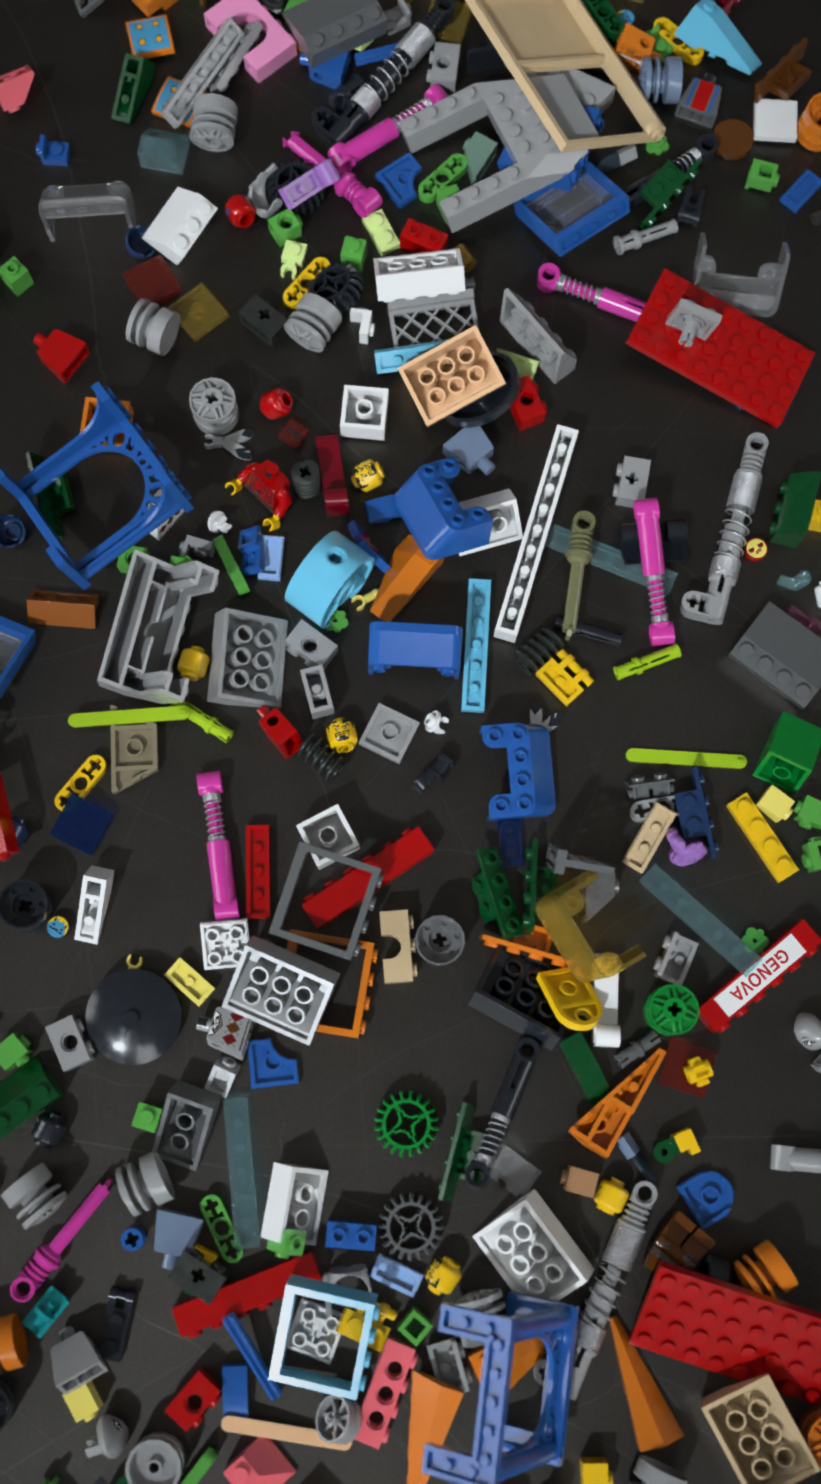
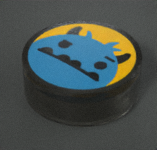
M621 9L617 12L624 24L629 23L634 26L635 15L631 10Z
M60 915L51 917L46 924L48 935L58 940L66 938L71 931L70 921Z

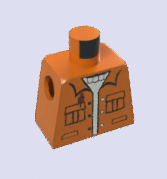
M629 23L625 24L614 46V50L628 70L639 73L644 56H650L652 62L655 56H658L660 61L662 58V54L652 50L655 43L654 37Z

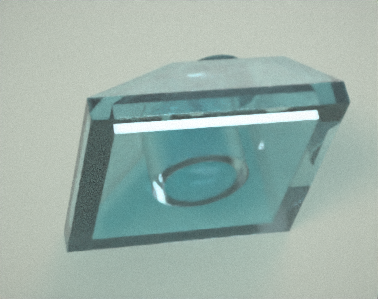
M154 128L147 129L141 135L137 151L141 167L183 174L191 141L190 135Z

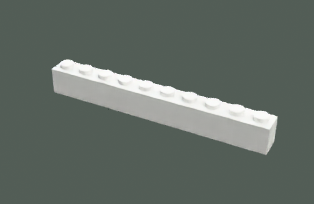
M557 424L493 637L513 643L516 641L579 430Z

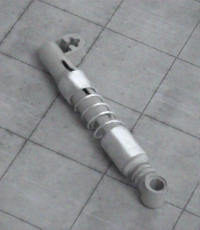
M755 432L748 436L740 467L735 471L726 505L727 509L725 510L732 517L722 521L725 525L724 529L719 531L722 537L717 542L719 548L718 551L714 552L715 556L711 562L708 574V581L710 582L707 593L689 591L682 598L680 611L688 619L713 625L723 624L731 589L736 585L741 567L739 558L744 555L742 547L747 544L745 536L749 534L747 526L752 523L750 515L755 512L763 476L761 470L769 445L768 438L762 433ZM751 445H758L761 449H753ZM745 517L750 519L747 525L743 524ZM719 583L723 584L721 592H717ZM690 602L695 603L694 608L689 607ZM700 602L705 603L703 612L698 611Z
M638 1181L632 1187V1192L628 1199L631 1203L627 1202L626 1206L629 1208L624 1209L626 1215L622 1214V1217L617 1218L615 1227L606 1245V1250H604L603 1257H601L606 1262L599 1263L600 1267L605 1270L604 1275H594L597 1281L594 1287L589 1288L591 1294L589 1299L584 1300L586 1304L584 1311L579 1312L581 1318H578L570 1392V1399L576 1400L591 1360L597 1356L600 1345L603 1343L602 1341L606 1333L604 1328L607 1321H611L609 1315L612 1308H616L614 1305L616 1297L621 1296L615 1290L617 1282L626 1284L619 1277L621 1271H631L630 1269L633 1267V1262H635L634 1260L644 1239L646 1230L643 1221L647 1222L645 1216L650 1214L647 1211L652 1209L657 1199V1189L649 1181ZM642 1186H647L651 1190V1196L647 1200H641L638 1197V1190ZM581 1347H583L584 1350L580 1358V1361L577 1365L575 1364V1362L581 1350ZM547 1356L537 1360L534 1365V1378L542 1386L544 1385V1377L540 1368L544 1369L546 1367Z

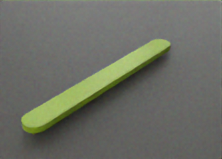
M186 706L75 713L69 716L68 723L71 727L78 728L185 720L190 716V710Z
M630 748L626 752V759L628 761L638 763L742 769L747 764V759L743 755L640 748Z

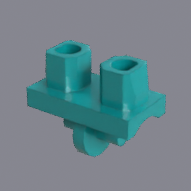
M52 1285L21 1323L41 1339L71 1301Z

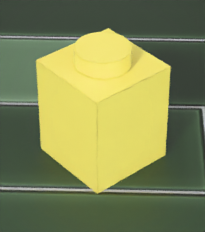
M771 785L755 805L759 811L777 823L782 819L787 820L793 812L791 806L795 801L774 785Z
M92 1381L67 1395L63 1394L76 1423L82 1419L88 1422L99 1415L98 1410L103 1405V1402Z

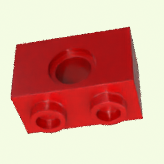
M411 218L408 219L400 235V249L411 254L447 250L448 234Z
M529 375L520 378L519 393L510 407L520 431L543 423L547 413L545 402L543 400L540 401L538 396V386L535 381L532 382ZM529 400L531 404L525 405L521 401Z
M201 1366L164 1411L186 1432L191 1426L196 1429L205 1418L202 1413L206 1408L210 1406L213 1409L222 1398L219 1394L222 1390V1385ZM194 1394L199 1395L202 1399V1405H192L190 1396Z

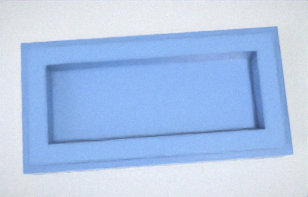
M262 535L265 567L263 572L258 573V580L281 581L285 537Z
M379 1253L369 1277L414 1298L424 1273Z

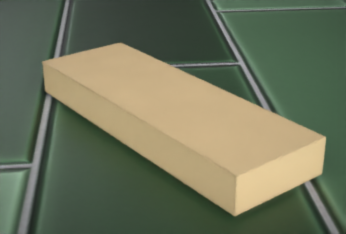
M655 802L621 862L643 874L677 813Z

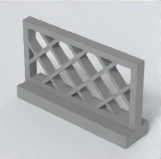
M473 288L465 289V291L455 295L445 293L439 294L436 297L419 296L413 300L402 298L395 299L393 302H387V312L394 347H398V340L402 335L412 341L410 345L421 344L417 340L423 332L433 338L432 342L442 340L439 336L444 329H447L455 336L460 334L466 325L470 328L476 325L479 330ZM470 306L471 315L467 320L457 314L461 307ZM439 310H446L452 314L446 323L436 317ZM418 313H425L430 317L424 326L414 320ZM403 316L409 321L401 329L395 325L394 317ZM453 317L464 323L458 332L448 326ZM432 320L443 326L437 335L427 329ZM411 323L421 329L416 338L405 332Z

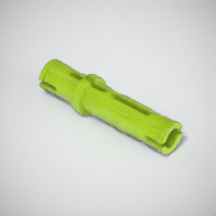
M675 643L672 646L643 657L631 658L630 662L613 667V671L617 680L633 674L640 675L646 669L681 657V650L678 644Z
M185 700L184 702L170 703L169 707H188L190 710L188 719L201 726L207 734L215 735L224 743H228L233 737V730L220 723L215 716L207 715Z

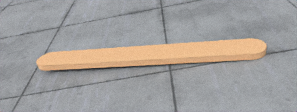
M226 1415L221 1421V1427L226 1432L343 1451L348 1450L352 1445V1442L346 1445L326 1443L320 1438L317 1430L312 1428Z

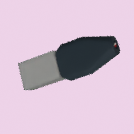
M631 144L602 158L594 166L602 173L615 170L620 165L622 166L638 158L636 146Z

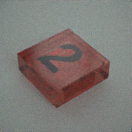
M291 418L278 437L297 450L309 434V429Z

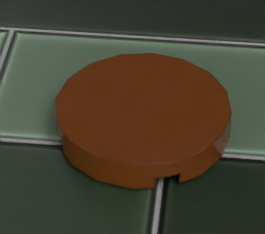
M738 119L721 121L715 126L712 133L717 138L719 144L716 154H720L726 160L744 158L754 143V134L751 128L745 122Z

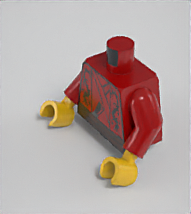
M265 460L263 463H250L237 475V479L227 482L225 488L233 485L234 492L231 495H234L242 490V483H244V486L274 514L273 517L264 519L263 526L271 524L269 531L277 530L281 525L279 518H283L292 502L290 481L279 470L278 465L270 460Z

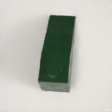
M125 53L111 119L132 124L151 86L155 63L143 57Z

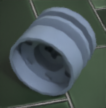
M644 56L639 71L638 86L648 102L650 98L651 103L656 104L659 94H661L663 104H678L683 81V62L681 56H666L663 67H661L658 56L654 57L653 62L650 56Z

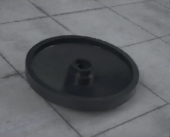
M490 351L506 383L505 385L443 419L457 427L472 428L492 422L504 414L514 403L520 389L519 372L508 356Z
M142 968L124 969L106 977L92 992L86 1007V1028L94 1046L108 1059L125 1065L145 1064L159 1058L175 1042L182 1024L181 1002L173 986L161 975Z

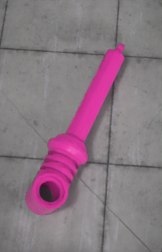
M291 131L292 137L288 141L282 138L283 147L288 146L303 160L306 159L309 165L314 163L316 166L326 160L324 156L300 137L299 132ZM336 167L341 177L333 183L336 195L344 197L352 203L359 216L366 218L382 205V198L374 188H366L357 181L354 173L342 172Z
M110 1177L104 1184L102 1182L98 1183L50 1244H44L41 1247L35 1248L33 1259H30L29 1264H26L25 1269H22L10 1286V1294L15 1301H29L42 1285L41 1282L46 1280L45 1277H48L53 1270L60 1268L61 1252L111 1191L108 1188L113 1181ZM22 1281L27 1282L30 1285V1291L21 1292L18 1288V1283Z

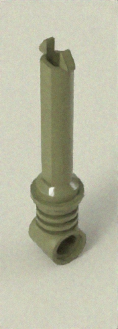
M580 511L574 516L571 525L569 549L565 552V557L571 564L562 632L566 633L565 640L570 641L571 635L576 632L584 566L593 559L591 543L596 521L594 515L588 511ZM583 522L587 524L588 527L581 528L578 525V523Z

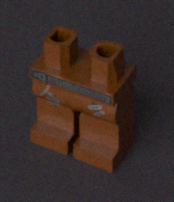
M674 1209L652 1242L647 1246L646 1250L649 1252L646 1254L642 1264L653 1273L660 1261L693 1271L708 1250H711L716 1242L699 1227H696L697 1225L683 1213Z

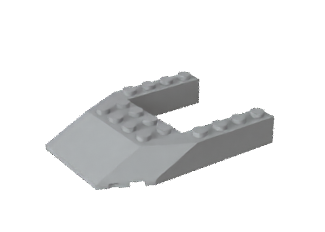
M564 73L528 76L568 140L600 137ZM514 78L474 83L398 122L402 136L412 154L488 115L514 163L502 171L439 202L444 219L452 233L562 179L563 176L575 169V164L581 158L583 159L588 154L589 149L569 152L560 151Z

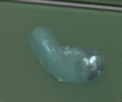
M807 570L800 571V574L793 578L781 574L777 585L798 591L809 585L812 579L811 574Z

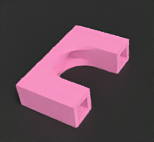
M221 0L204 13L206 27L213 35L216 34L224 21L230 17L238 27L255 21H259L263 26L262 30L267 34L266 38L261 44L244 55L245 69L258 83L297 55V41L291 33L288 34L284 30L282 23L278 19L275 20L265 5H261L257 0Z

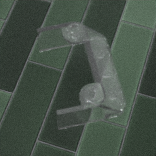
M121 181L73 186L51 185L42 191L38 203L39 215L51 242H55L54 218L125 214L129 228L136 227L135 205L129 186Z
M701 232L694 263L692 284L747 315L760 317L774 315L779 306L791 257L788 243L783 242L778 263L768 262L763 264L758 271L757 278L715 273L716 261L712 256L706 255V234Z

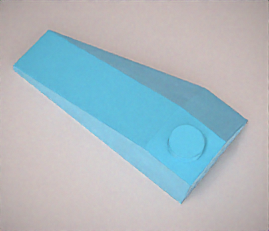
M701 0L697 3L674 34L690 47L697 50L699 46L709 51L708 56L724 58L727 65L748 75H751L762 64L725 12L713 0Z

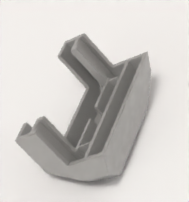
M134 549L98 674L97 682L99 686L125 696L159 704L184 702L189 692V679L172 680L174 674L173 662L179 653L178 644L180 637L185 631L184 623L191 609V597L214 592L219 582V570L196 560L173 566Z

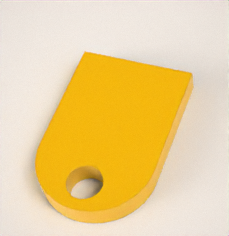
M581 965L538 972L536 979L560 1023L577 1031H587L598 1024L602 1015V1005ZM578 1015L585 1016L588 1021L579 1019Z

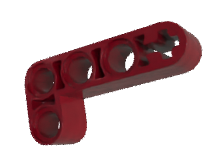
M337 433L317 435L315 439L327 518L349 515V503Z

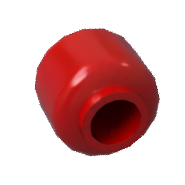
M238 194L226 202L225 213L235 227L244 228L253 223L256 217V209L247 196Z
M275 388L265 392L260 398V410L271 420L279 419L291 412L293 405L292 397L282 388Z

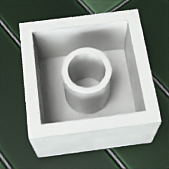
M344 385L340 421L341 437L384 441L389 389Z
M338 804L296 825L306 844L342 856H347L360 849V845ZM310 853L318 870L336 862Z

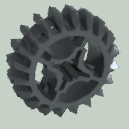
M409 1192V1200H405L404 1194L400 1193L401 1202L398 1203L392 1197L391 1202L394 1206L391 1208L388 1204L384 1205V1209L389 1212L388 1215L385 1213H380L379 1215L381 1219L386 1220L385 1223H378V1228L385 1229L384 1232L379 1233V1238H388L383 1243L384 1247H388L390 1244L393 1245L389 1251L391 1255L396 1250L400 1251L398 1259L401 1260L404 1253H408V1261H412V1253H416L417 1259L421 1260L422 1255L420 1251L424 1250L425 1254L429 1256L431 1252L428 1246L430 1245L435 1249L438 1247L433 1239H442V1235L436 1233V1230H443L444 1226L436 1224V1221H440L443 1217L441 1214L434 1216L433 1213L438 1210V1206L435 1205L430 1209L428 1207L432 1202L430 1198L425 1203H422L423 1194L420 1193L418 1199L413 1200L414 1193ZM405 1206L419 1207L412 1216H405L398 1212L399 1209ZM425 1212L431 1220L429 1235L419 1226ZM392 1217L402 1226V1230L396 1240L390 1230ZM416 1219L417 1224H415V1227H417V1231L410 1230L405 1234L406 1225H404V1221L411 1223ZM411 1236L424 1241L417 1246L402 1245Z

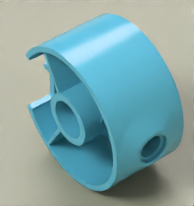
M334 530L323 537L302 561L286 589L285 601L321 628H326L331 625L332 621L329 619L338 606L342 605L349 597L352 599L358 595L373 569L375 559L340 532Z

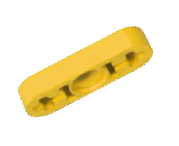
M664 17L658 18L654 22L653 28L658 25L662 29L658 35L674 46L673 53L681 56L682 60L690 65H697L702 61L704 55L703 48L698 46L696 50L690 46L686 47L687 44L685 42L681 45L673 42L674 38H678L674 35L678 29L677 25Z
M315 258L284 291L283 301L287 309L296 310V305L302 296L308 293L307 288L301 286V282L305 279H315L314 274L321 272V269L317 272V266L320 268L324 266L327 269L330 262L326 258ZM297 295V301H289V297L294 298Z
M99 755L88 757L55 797V805L60 811L64 813L74 811L103 777L108 768L107 762L103 757ZM101 761L99 764L101 769L99 771L95 769L91 773L94 777L92 780L87 774L83 773L85 770L90 773L93 769L91 764ZM79 778L87 779V786L83 790H78L75 787V782ZM70 788L75 793L79 794L78 797H76L75 795L71 796V798L69 799V801L71 802L70 806L64 805L62 807L63 802L61 801V799L63 797L69 798L72 794L70 791H68Z

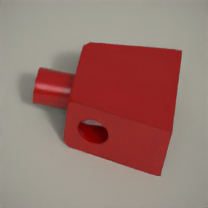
M58 329L53 330L49 336L39 332L33 341L34 344L40 347L37 350L40 360L65 384L91 353L86 342Z
M267 705L261 706L256 711V715L260 718L258 723L266 736L287 760L299 750L303 741L298 731L277 708L270 710Z

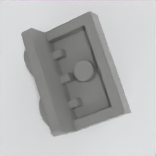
M676 931L672 932L671 935L667 934L662 943V947L665 948L661 957L658 956L653 965V969L656 970L654 976L668 983L682 986L699 943L679 935V932Z
M455 1336L426 1344L435 1379L457 1386L461 1391L468 1392V1384L472 1383L469 1368H463L461 1358L465 1357L462 1342L457 1343Z

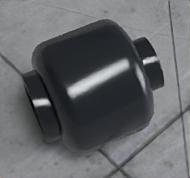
M50 1110L49 1113L39 1114L31 1132L35 1139L34 1142L47 1149L59 1145L68 1124L63 1119V1114L58 1111Z

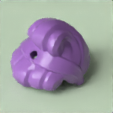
M673 827L667 830L666 836L671 846L669 859L673 864L678 866L690 865L707 854L708 850L702 837L683 840L682 833L678 828Z

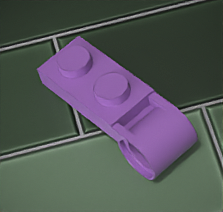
M328 158L278 191L288 210H291L320 190L335 183L341 177L331 158Z

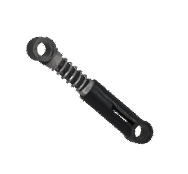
M712 134L700 136L697 144L685 154H682L681 157L673 160L672 163L683 173L688 171L689 167L691 168L698 159L702 161L701 164L711 163L719 145L717 138ZM661 168L654 169L622 190L629 196L630 210L646 201L639 193ZM611 194L607 195L604 198L603 204L614 197Z
M523 1038L517 1043L490 1110L492 1121L488 1123L487 1133L483 1135L482 1146L478 1147L479 1153L475 1154L474 1160H471L470 1165L466 1168L465 1182L472 1190H482L487 1186L492 1170V1159H495L493 1155L497 1153L495 1150L499 1147L498 1143L502 1140V1134H505L503 1132L504 1128H507L506 1125H509L508 1123L514 1119L538 1060L539 1044L532 1038ZM529 1047L533 1050L534 1054L531 1057H525L522 1055L521 1049ZM521 1064L523 1069L517 1084H512ZM475 1170H479L484 1174V1179L481 1182H474L470 1178V1174Z

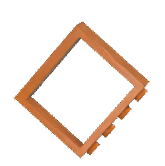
M290 929L292 933L322 943L348 947L350 941L347 938ZM288 940L286 950L297 954L299 943ZM358 940V942L362 943L360 949H365L366 953L353 1030L319 1024L316 1032L359 1039L360 1034L365 1033L367 1020H362L363 1011H368L370 996H366L367 987H372L374 973L370 972L371 963H376L378 949H374V943Z

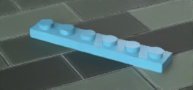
M469 578L461 712L484 713L491 580Z

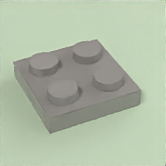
M378 703L358 744L400 765L420 722Z

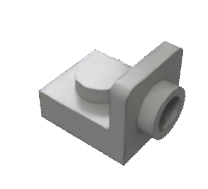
M398 0L396 7L384 12L388 19L386 31L388 36L411 26L412 9L409 3H405L404 0Z
M187 535L185 541H181L178 553L190 557L192 551L194 555L202 558L206 556L213 557L215 547L211 541Z
M220 1055L212 1068L204 1089L221 1095L226 1099L242 1065L231 1057Z

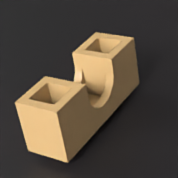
M408 909L380 911L381 937H394L401 945V950L396 957L383 959L385 984L413 982V977L417 976V964L412 962L411 953H416L415 938L410 939L409 929H414L413 915H408Z

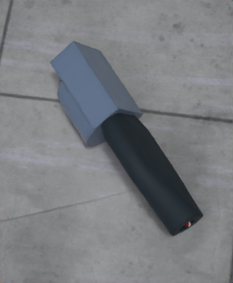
M628 1131L621 1135L617 1140L620 1150L627 1160L632 1158L633 1163L650 1183H653L658 1178L645 1156L640 1152L641 1149Z

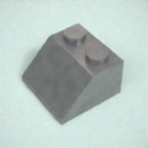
M586 871L581 876L580 923L589 921L615 897V893L619 892V879H615V872L612 875Z

